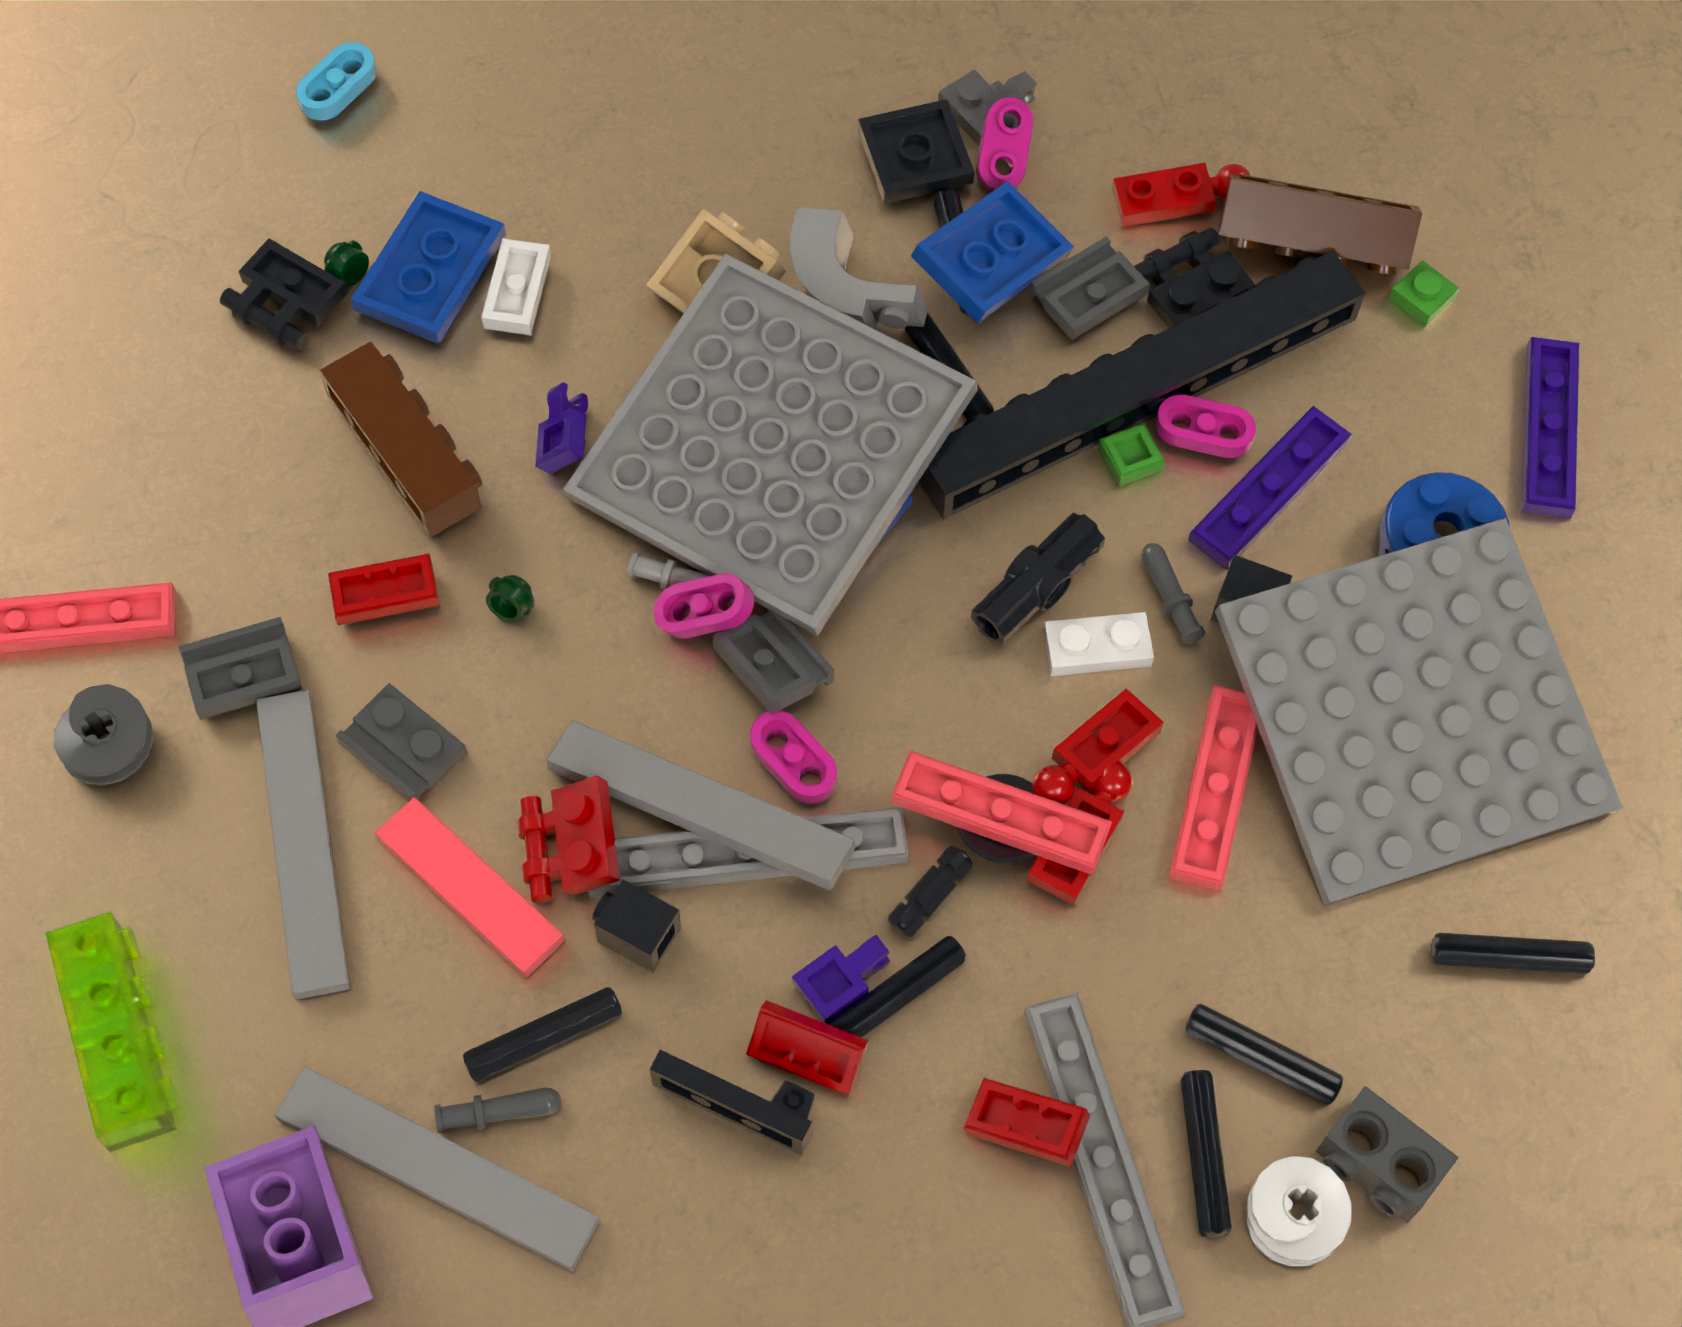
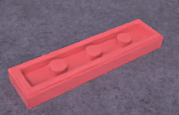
M172 583L0 599V653L176 636V590Z
M1218 685L1213 686L1168 878L1216 891H1221L1258 730L1245 692Z
M911 750L891 796V803L1090 875H1094L1112 821Z
M415 797L375 832L378 841L524 978H527L565 942L564 935Z

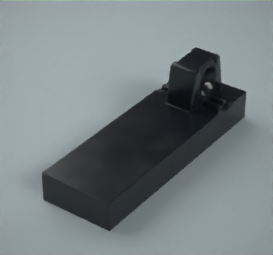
M659 1050L650 1067L652 1085L798 1155H803L812 1137V1121L809 1120L815 1101V1094L785 1080L771 1101H768L663 1050Z

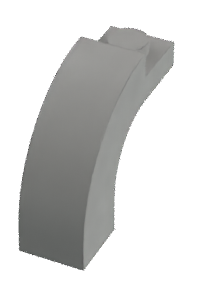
M797 207L790 234V253L793 267L808 296L875 330L877 323H882L894 329H902L906 326L924 327L928 309L918 286L864 281L846 272L854 234L842 210Z

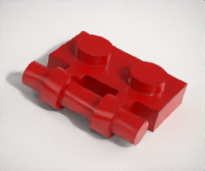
M596 775L551 790L553 810L544 814L542 801L539 796H527L520 800L522 816L517 819L518 836L525 841L527 860L522 864L523 882L529 884L532 902L544 903L552 900L551 882L561 879L562 890L573 896L620 881L608 782ZM556 834L558 855L548 858L546 837Z

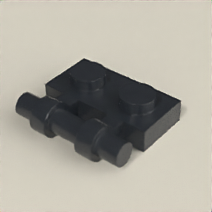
M1212 227L1200 233L1192 231L1180 237L1178 244L1164 251L1156 249L1146 254L1144 261L1134 265L1146 280L1152 278L1157 286L1149 290L1147 301L1168 329L1186 315L1193 314L1196 316L1211 309L1222 298L1228 295L1236 297L1253 289L1255 283L1229 250L1214 258L1208 253L1207 250L1220 243L1219 235ZM1188 261L1192 269L1178 276L1171 269Z
M268 238L239 270L242 282L248 285V287L242 294L232 288H227L220 297V304L231 310L232 316L243 324L249 325L253 323L265 330L266 336L279 345L287 343L293 348L301 350L306 345L309 335L296 327V325L304 318L319 327L344 299L348 291L344 281ZM268 298L283 306L276 314L262 307Z

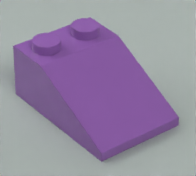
M315 1125L204 1167L242 1305L252 1327H304L374 1299Z

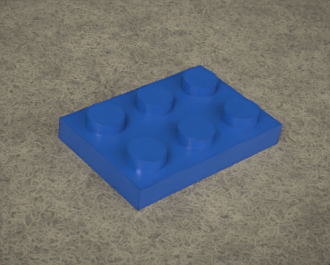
M1007 181L917 244L911 257L977 323H980L1027 288L1031 281L1050 271L1066 259L1074 246Z
M419 191L352 296L353 310L440 344L499 248L502 239L505 238V224Z

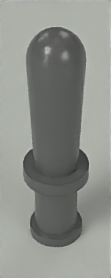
M1156 543L1145 545L1141 551V561L1165 602L1162 606L1165 615L1173 618L1181 634L1180 640L1183 644H1192L1200 640L1205 635V630L1203 626H1199L1190 608L1193 605V600L1189 594L1183 593L1165 550Z
M544 1087L482 1100L481 1095L473 1096L474 1102L443 1107L438 1104L434 1105L438 1133H443L444 1129L477 1124L479 1130L485 1129V1123L551 1115L559 1109L561 1097L556 1090Z

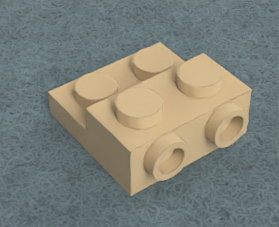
M703 208L646 286L684 314L725 253L777 280L782 278L786 270L778 262L782 254L769 243L758 238L753 244L741 235L745 228L731 216L722 211L717 218Z

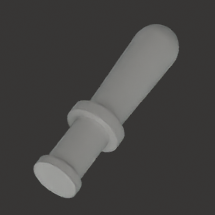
M633 552L627 570V576L633 577L635 575L659 582L661 589L710 576L702 572L677 567L674 560L668 559L667 563L642 557L638 552Z

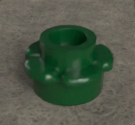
M354 240L348 243H336L329 248L325 255L324 270L344 281L347 287L353 286L366 274L369 258L362 252L361 245Z
M509 575L504 576L502 579L494 577L490 581V591L486 595V604L490 611L498 618L508 622H517L523 615H528L531 612V608L535 606L532 589L521 577Z

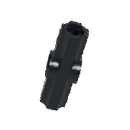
M1073 512L1038 547L1029 545L1021 551L1010 564L1004 579L972 609L971 619L977 625L979 632L992 643L999 642L1004 645L1039 609L1047 611L1053 607L1069 588L1072 577L1104 547L1105 537L1099 531L1097 524L1085 514L1078 515Z

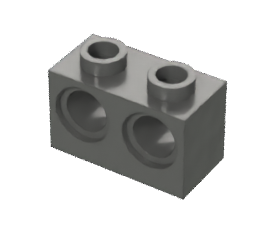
M1364 1086L1316 1150L1318 1154L1324 1157V1165L1330 1167L1341 1180L1346 1182L1353 1180L1371 1194V1202L1381 1212L1392 1218L1401 1217L1407 1223L1421 1210L1459 1158L1366 1086ZM1358 1130L1366 1134L1372 1143V1151L1356 1149L1348 1139V1131ZM1395 1166L1410 1168L1418 1178V1187L1410 1188L1401 1184L1395 1175Z

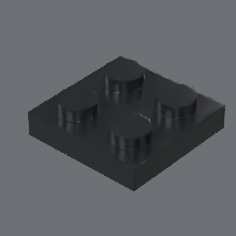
M947 99L858 119V133L884 204L974 183L975 171Z

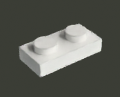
M502 239L481 317L484 329L531 335L551 259L550 245Z
M1146 612L1047 621L1044 623L1043 634L1050 677L1152 667L1154 654Z

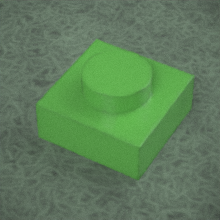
M1422 260L1392 288L1388 299L1426 327L1455 300L1460 288Z

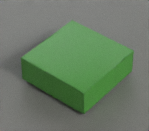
M1144 423L1099 439L1098 450L1118 487L1164 470L1165 461Z

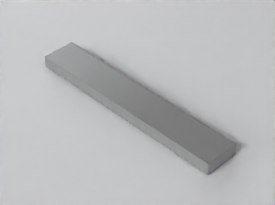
M309 690L256 699L292 994L298 1000L350 990L312 697Z
M574 720L546 759L548 770L576 782L597 775L608 782L609 796L829 891L832 890L855 850V840Z
M902 807L805 817L809 821L855 840V850L843 870L903 864L909 861ZM686 830L615 838L620 881L589 890L588 894L589 898L602 897L607 891L614 893L622 879L646 892L794 875Z
M1078 993L1025 1007L1024 1016L1051 1098L1087 1108L1090 1114L1088 1124L1073 1160V1165L1126 1326L1155 1327L1184 1318L1186 1312Z
M306 1067L302 1069L274 1115L278 1121L297 1131L315 1125L322 1144L571 1272L574 1271L600 1223L599 1216Z

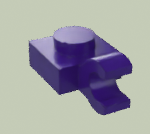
M564 382L549 390L547 394L549 417L538 425L535 467L549 474L583 458L586 445V414L584 413L588 409L587 395L580 393L568 400V384Z
M877 935L868 939L847 957L835 945L794 974L792 982L820 1020L827 1024L835 1016L869 993V987L862 978L871 976L890 962V959L887 957L890 952Z

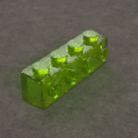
M110 911L46 932L45 935L96 1138L109 1152H113L176 1130L172 1111L180 1108L179 1098L171 1077H162L158 1060L166 1057V1050L158 1027L156 1025L149 1027L145 1009L153 1007V1001L145 977L143 975L136 977L132 960L139 958L140 952L132 928L130 926L122 928Z

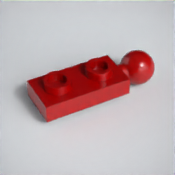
M1206 162L1113 178V192L1122 227L1214 212L1216 205L1215 195H1219L1225 200L1230 172L1251 175L1242 165L1228 164L1222 167L1216 176L1209 177Z
M1126 688L1054 748L1051 759L1059 766H1045L1035 774L1032 781L1033 794L1066 804L1074 793L1075 781L1090 793L1096 782L1104 774V770L1108 765L1118 762L1124 764L1161 733L1164 721Z
M1120 762L1108 765L1105 768L1104 774L1099 778L1092 790L1093 794L1077 787L1067 804L1069 807L1112 821L1100 858L1122 821L1125 812L1112 805V803L1125 799L1133 786L1131 772ZM1038 856L1028 873L1027 882L1074 906L1091 875Z

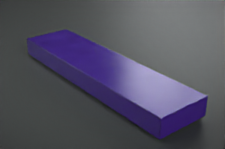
M1531 337L1527 344L1521 512L1571 518L1576 510L1579 343Z
M1312 406L1190 532L1188 541L1228 570L1234 555L1241 556L1345 448L1352 434L1315 406Z

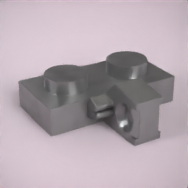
M973 70L940 90L938 101L948 100L956 123L980 146L984 118L989 108L998 100L1007 97L1020 99L1028 105L1035 100L1034 92L1037 83L1024 71L1008 79L1004 85L1000 81H996L990 86L976 70ZM1010 113L1004 114V124L1008 128H1016L1018 124L1017 118Z

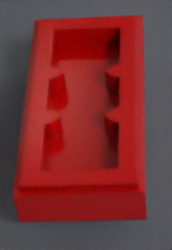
M430 553L328 573L334 614L338 626L440 606Z
M765 1000L759 1010L746 1055L849 1096L854 1087L869 1041Z
M983 1078L963 1128L969 1136L1071 1167L1090 1114L1087 1108Z

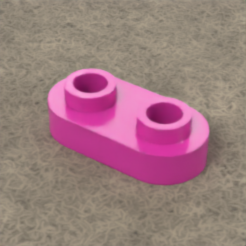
M1013 97L1002 98L995 102L985 115L976 164V175L979 183L989 192H993L1007 181L1015 188L1024 177L1033 129V115L1030 108L1020 99ZM1010 113L1017 118L1018 124L1016 128L1011 129L1004 124V114ZM1002 159L1009 164L1010 171L1008 175H1001L997 172L995 168L996 160Z
M1174 395L1164 400L1159 407L1156 418L1157 433L1166 443L1224 458H1236L1245 454L1250 449L1256 433L1255 421L1246 410L1237 406L1189 395ZM1174 423H1183L1184 425L1187 426V428H1186V429L1178 428V427L1174 426L1173 424H1174ZM1221 434H1231L1235 439L1223 438Z
M729 573L682 582L669 586L659 595L654 606V618L662 630L680 639L735 628L747 620L753 610L754 594L747 583ZM735 598L733 605L727 610L729 602ZM690 608L688 617L682 620L684 612Z
M778 711L772 715L770 712H766L754 721L750 732L752 752L789 795L805 804H816L829 798L834 792L837 783L836 763L808 730L792 714L785 711ZM772 738H782L786 744L781 748H773L768 745V741ZM813 774L820 781L815 785H806L801 779L805 775Z

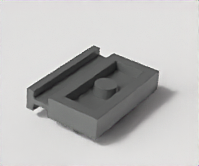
M1107 236L1031 281L1029 293L1033 298L1035 296L1039 298L1043 303L1042 308L1071 341L1148 293L1149 282L1120 251L1116 252L1110 246L1111 241Z
M768 609V613L760 617L756 614L748 617L744 623L735 628L721 630L713 634V649L771 715L813 694L815 687L823 683L826 686L833 683L834 668L788 619Z
M281 617L179 646L195 711L200 720L256 704V699L302 690Z
M390 683L353 718V723L344 732L340 730L336 734L338 743L408 802L413 797L420 801L419 797L428 788L431 790L467 754L464 743Z

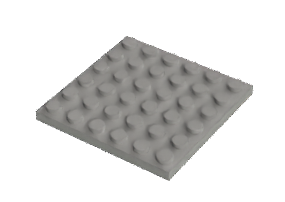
M725 253L567 482L563 491L567 498L705 574L710 576L722 573L735 575L751 587L755 602L818 636L978 390L977 382Z
M1506 518L1219 605L1215 610L1324 906L1614 813L1623 808Z

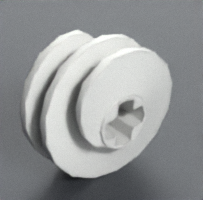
M1290 1156L1272 1162L1259 1174L1248 1196L1247 1230L1255 1247L1270 1260L1290 1267L1311 1266L1329 1257L1343 1242L1351 1224V1200L1343 1181L1330 1167L1313 1158ZM1297 1202L1304 1205L1308 1210L1300 1220H1297L1289 1213L1290 1209Z

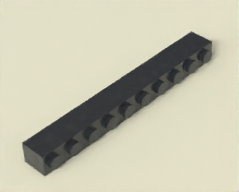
M1334 251L1318 258L1308 257L1298 263L1293 270L1278 277L1268 276L1259 281L1253 289L1236 297L1228 295L1219 300L1211 309L1196 316L1193 314L1186 315L1176 321L1171 328L1156 335L1146 334L1123 351L1114 355L1108 353L1098 357L1089 367L1072 375L1069 373L1059 375L1047 387L1030 395L1026 393L1017 395L1001 409L988 415L978 414L973 416L961 428L949 433L918 482L944 520L1097 446L1101 438L1137 426L1156 417L1162 402L1171 396L1189 395L1198 397L1355 321L1366 293Z

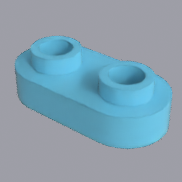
M349 42L337 46L322 59L297 85L296 95L303 114L308 118L320 121L332 119L340 114L376 77V66L371 50L363 44Z

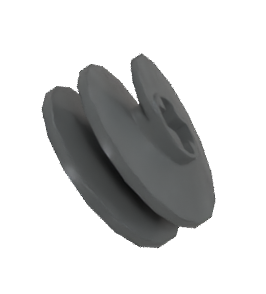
M109 684L91 686L77 693L69 709L62 714L55 728L54 735L56 753L66 770L85 784L101 786L121 782L138 771L149 756L153 742L151 721L140 701L126 689ZM109 734L105 738L99 740L101 736Z

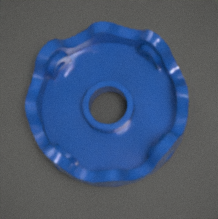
M1434 472L1420 475L1402 485L1387 504L1379 523V556L1441 538L1442 536L1434 529L1433 524L1436 522L1444 521L1451 523L1458 532L1504 518L1507 519L1509 524V520L1504 507L1495 495L1482 484L1454 473Z

